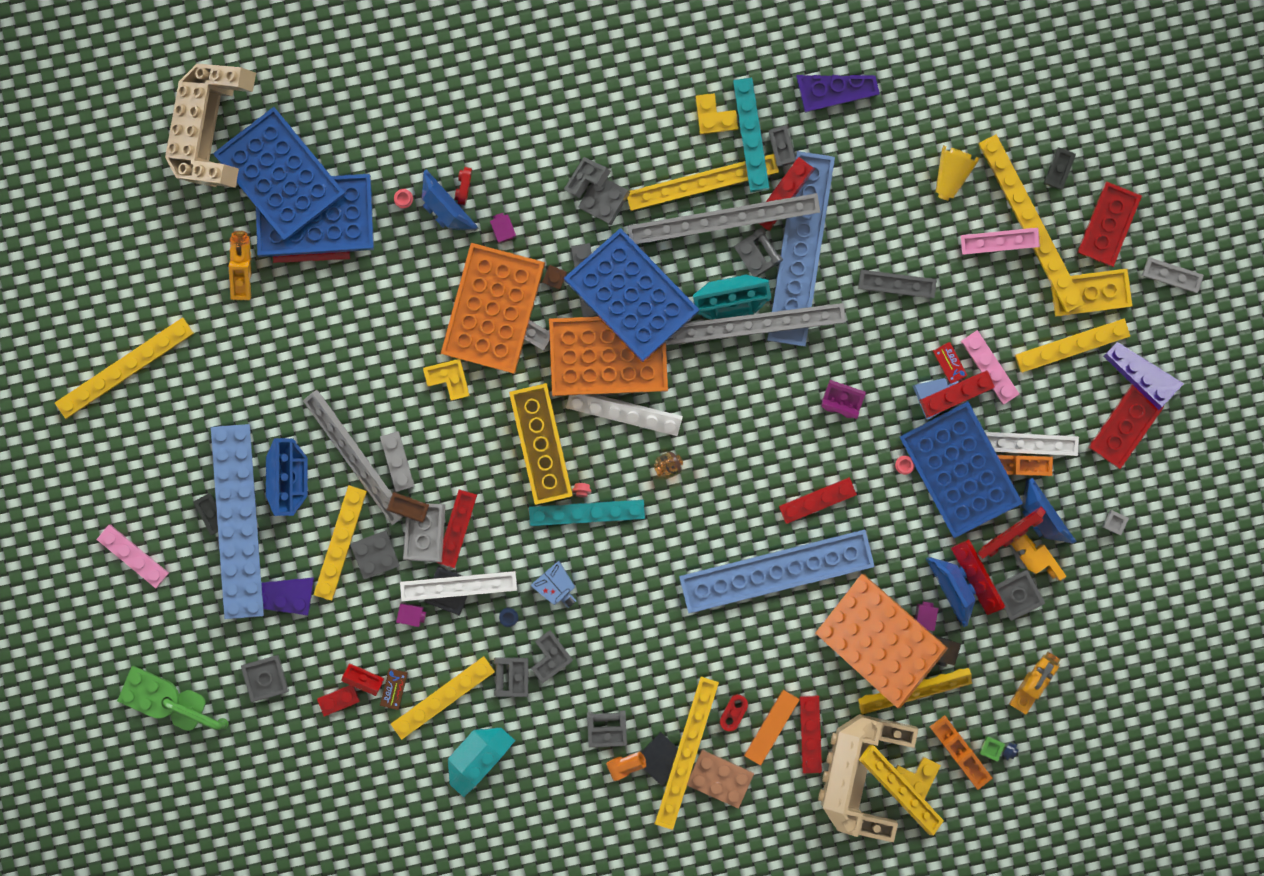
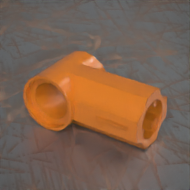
M639 751L623 758L617 757L612 759L606 765L613 781H617L632 772L645 768L646 759L644 754Z

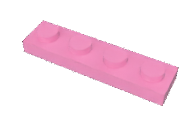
M1039 228L961 235L962 255L1040 247Z
M978 330L961 340V343L981 372L988 370L995 386L992 390L1002 405L1019 395V392Z
M108 525L96 539L155 588H158L169 574V572L112 525Z

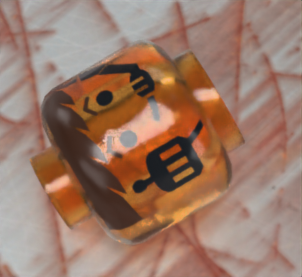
M669 451L656 458L654 469L659 478L663 477L668 480L681 473L683 460L679 454L675 455Z

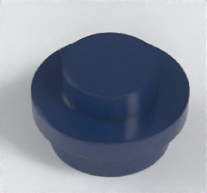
M512 608L503 609L499 615L500 623L505 627L514 626L518 621V613Z
M1008 744L1002 755L1006 757L1005 760L1008 761L1010 758H1015L1019 751L1016 748L1018 744Z

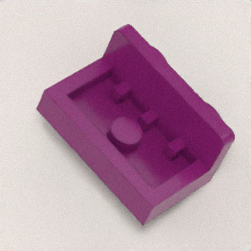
M829 380L821 407L828 412L841 413L846 418L858 419L866 392Z

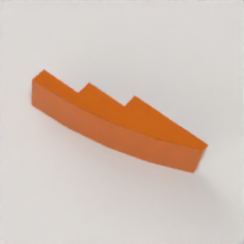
M998 455L1008 475L1052 476L1053 457Z
M945 715L930 726L931 730L977 790L993 779Z

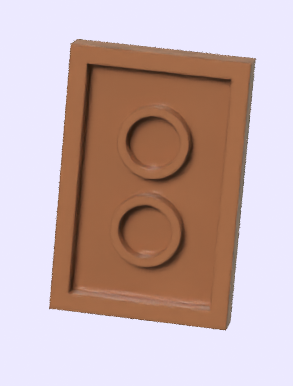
M701 749L691 771L687 786L739 809L754 772Z

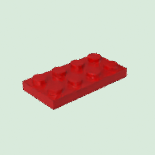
M1106 181L1077 253L1114 267L1142 195Z
M1131 385L1088 448L1118 469H1121L1164 406L1157 409L1134 385Z

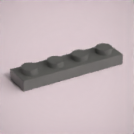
M860 270L858 289L934 299L937 279Z

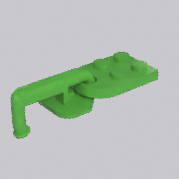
M136 666L131 667L117 702L153 718L170 716L175 726L187 731L193 730L198 723L214 730L226 729L228 727L227 719L220 718L217 721L202 714L206 702L201 694L192 690L179 693L175 685L170 681Z

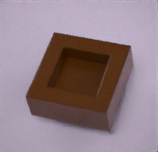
M549 265L542 283L560 290L567 271Z

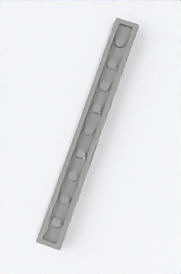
M815 193L635 224L627 227L629 237L636 244L820 213L818 194Z
M844 304L686 323L668 339L666 345L846 323Z

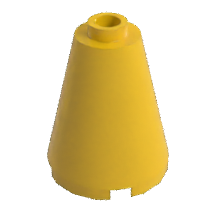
M943 145L935 192L939 193V198L948 201L949 198L955 197L978 163L979 158L975 157V160L971 159V154L952 147L949 151L946 150L947 146Z

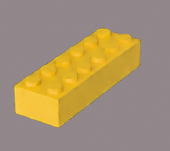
M547 383L510 391L509 395L535 505L573 496Z

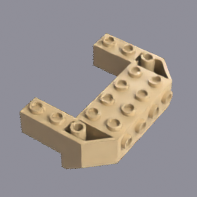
M196 64L179 81L165 155L176 178L212 187L225 186L236 188L239 169L225 164L210 162L209 159L221 95L233 97L234 90L253 92L255 72L241 67Z
M859 714L837 728L836 733L832 734L831 744L833 748L832 752H828L826 763H829L828 771H824L822 782H825L824 790L820 789L818 801H821L820 804L837 831L856 837L862 835L894 842L898 826L896 820L862 813L859 809L868 770L859 761V758L869 745L878 746L879 740L915 748L918 734L916 726Z

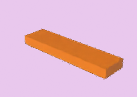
M784 689L781 691L745 752V757L762 765L799 702V698Z

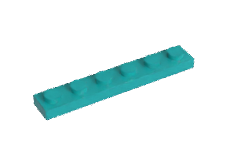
M751 77L733 80L750 193L769 190L753 79Z
M644 500L529 507L530 526L645 519Z

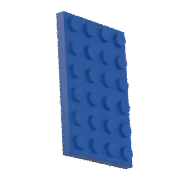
M275 107L271 108L213 153L221 164L239 169L236 183L285 242L346 195Z
M371 175L332 176L346 195L286 242L256 207L258 257L374 250Z
M621 228L564 278V281L642 362L650 357L699 312L698 307Z
M969 401L900 436L953 538L1023 504Z

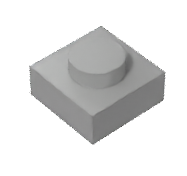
M1110 510L1102 527L1121 536L1129 518Z

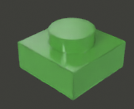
M986 735L979 753L998 761L1005 743Z

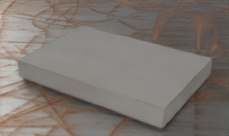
M429 504L423 523L406 518L403 560L442 562L445 504Z

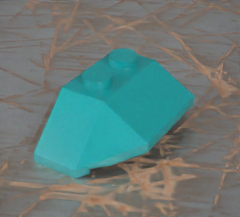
M750 275L708 282L693 295L694 304L699 309L697 314L710 320L753 315L771 299L769 280Z
M501 727L473 730L448 758L449 784L460 795L465 797L502 758L515 742V739Z

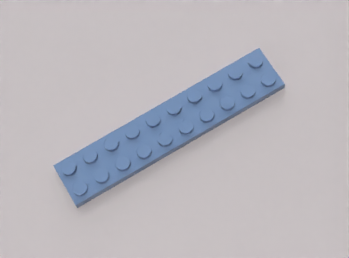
M800 151L796 153V159L800 157L815 168V170L795 197L817 193L820 213L786 218L781 249L783 261L779 263L772 312L812 307L835 157ZM808 328L768 333L767 341L805 347Z
M250 424L211 427L224 619L264 616Z
M864 529L681 575L679 578L688 613H693L875 566L866 530Z

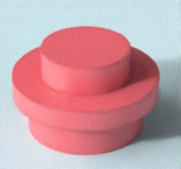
M400 189L394 195V202L400 208H408L413 203V195L407 189Z
M905 455L900 456L895 462L896 470L903 475L911 473L915 466L911 457Z
M576 483L572 489V492L577 497H587V494H591L592 491L590 485L586 483Z

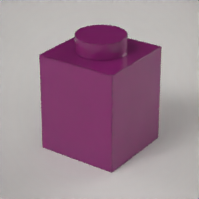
M500 213L493 216L494 220L490 222L499 244L517 238L508 214Z
M923 601L922 605L917 604L914 619L927 630L935 631L938 608L934 607V603Z
M401 602L396 623L419 627L421 623H425L427 612H424L423 606Z

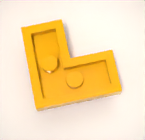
M715 93L695 96L700 135L738 130L736 110L717 112Z
M461 359L423 368L427 386L430 387L446 382L451 401L470 396Z
M923 756L915 773L899 765L895 769L925 799L941 765Z

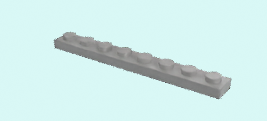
M318 390L312 392L303 402L391 525L395 524L403 516L386 511L392 496L391 491L331 410Z

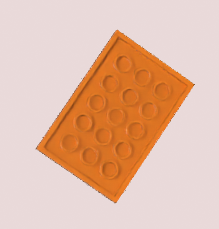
M471 243L441 354L515 374L545 262Z
M600 317L549 319L552 396L668 391L666 342L642 362Z
M865 574L859 576L815 633L897 708L903 706L948 649Z

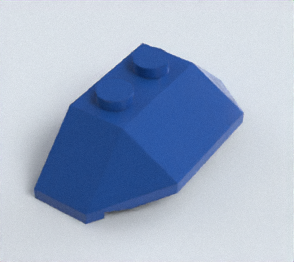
M426 169L423 172L422 200L425 202L423 207L430 214L434 212L438 218L435 220L442 228L446 226L450 230L477 231L479 229L478 226Z
M274 438L266 456V498L274 516H294L296 510L308 496V458L296 444L294 438Z
M1028 478L1022 500L1023 504L1021 507L1024 510L1022 514L1026 517L1040 506L1046 511L1042 517L1043 521L1036 527H1033L1035 533L1039 537L1042 536L1046 539L1075 543V538L1038 487L1035 480Z
M927 557L926 560L961 626H968L976 600L974 597L976 592L971 583L967 584L965 580L967 575L964 569L949 562Z

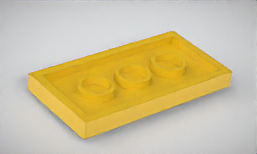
M1128 269L1071 276L1085 304L1068 313L1065 312L1051 285L1055 317L1132 307Z

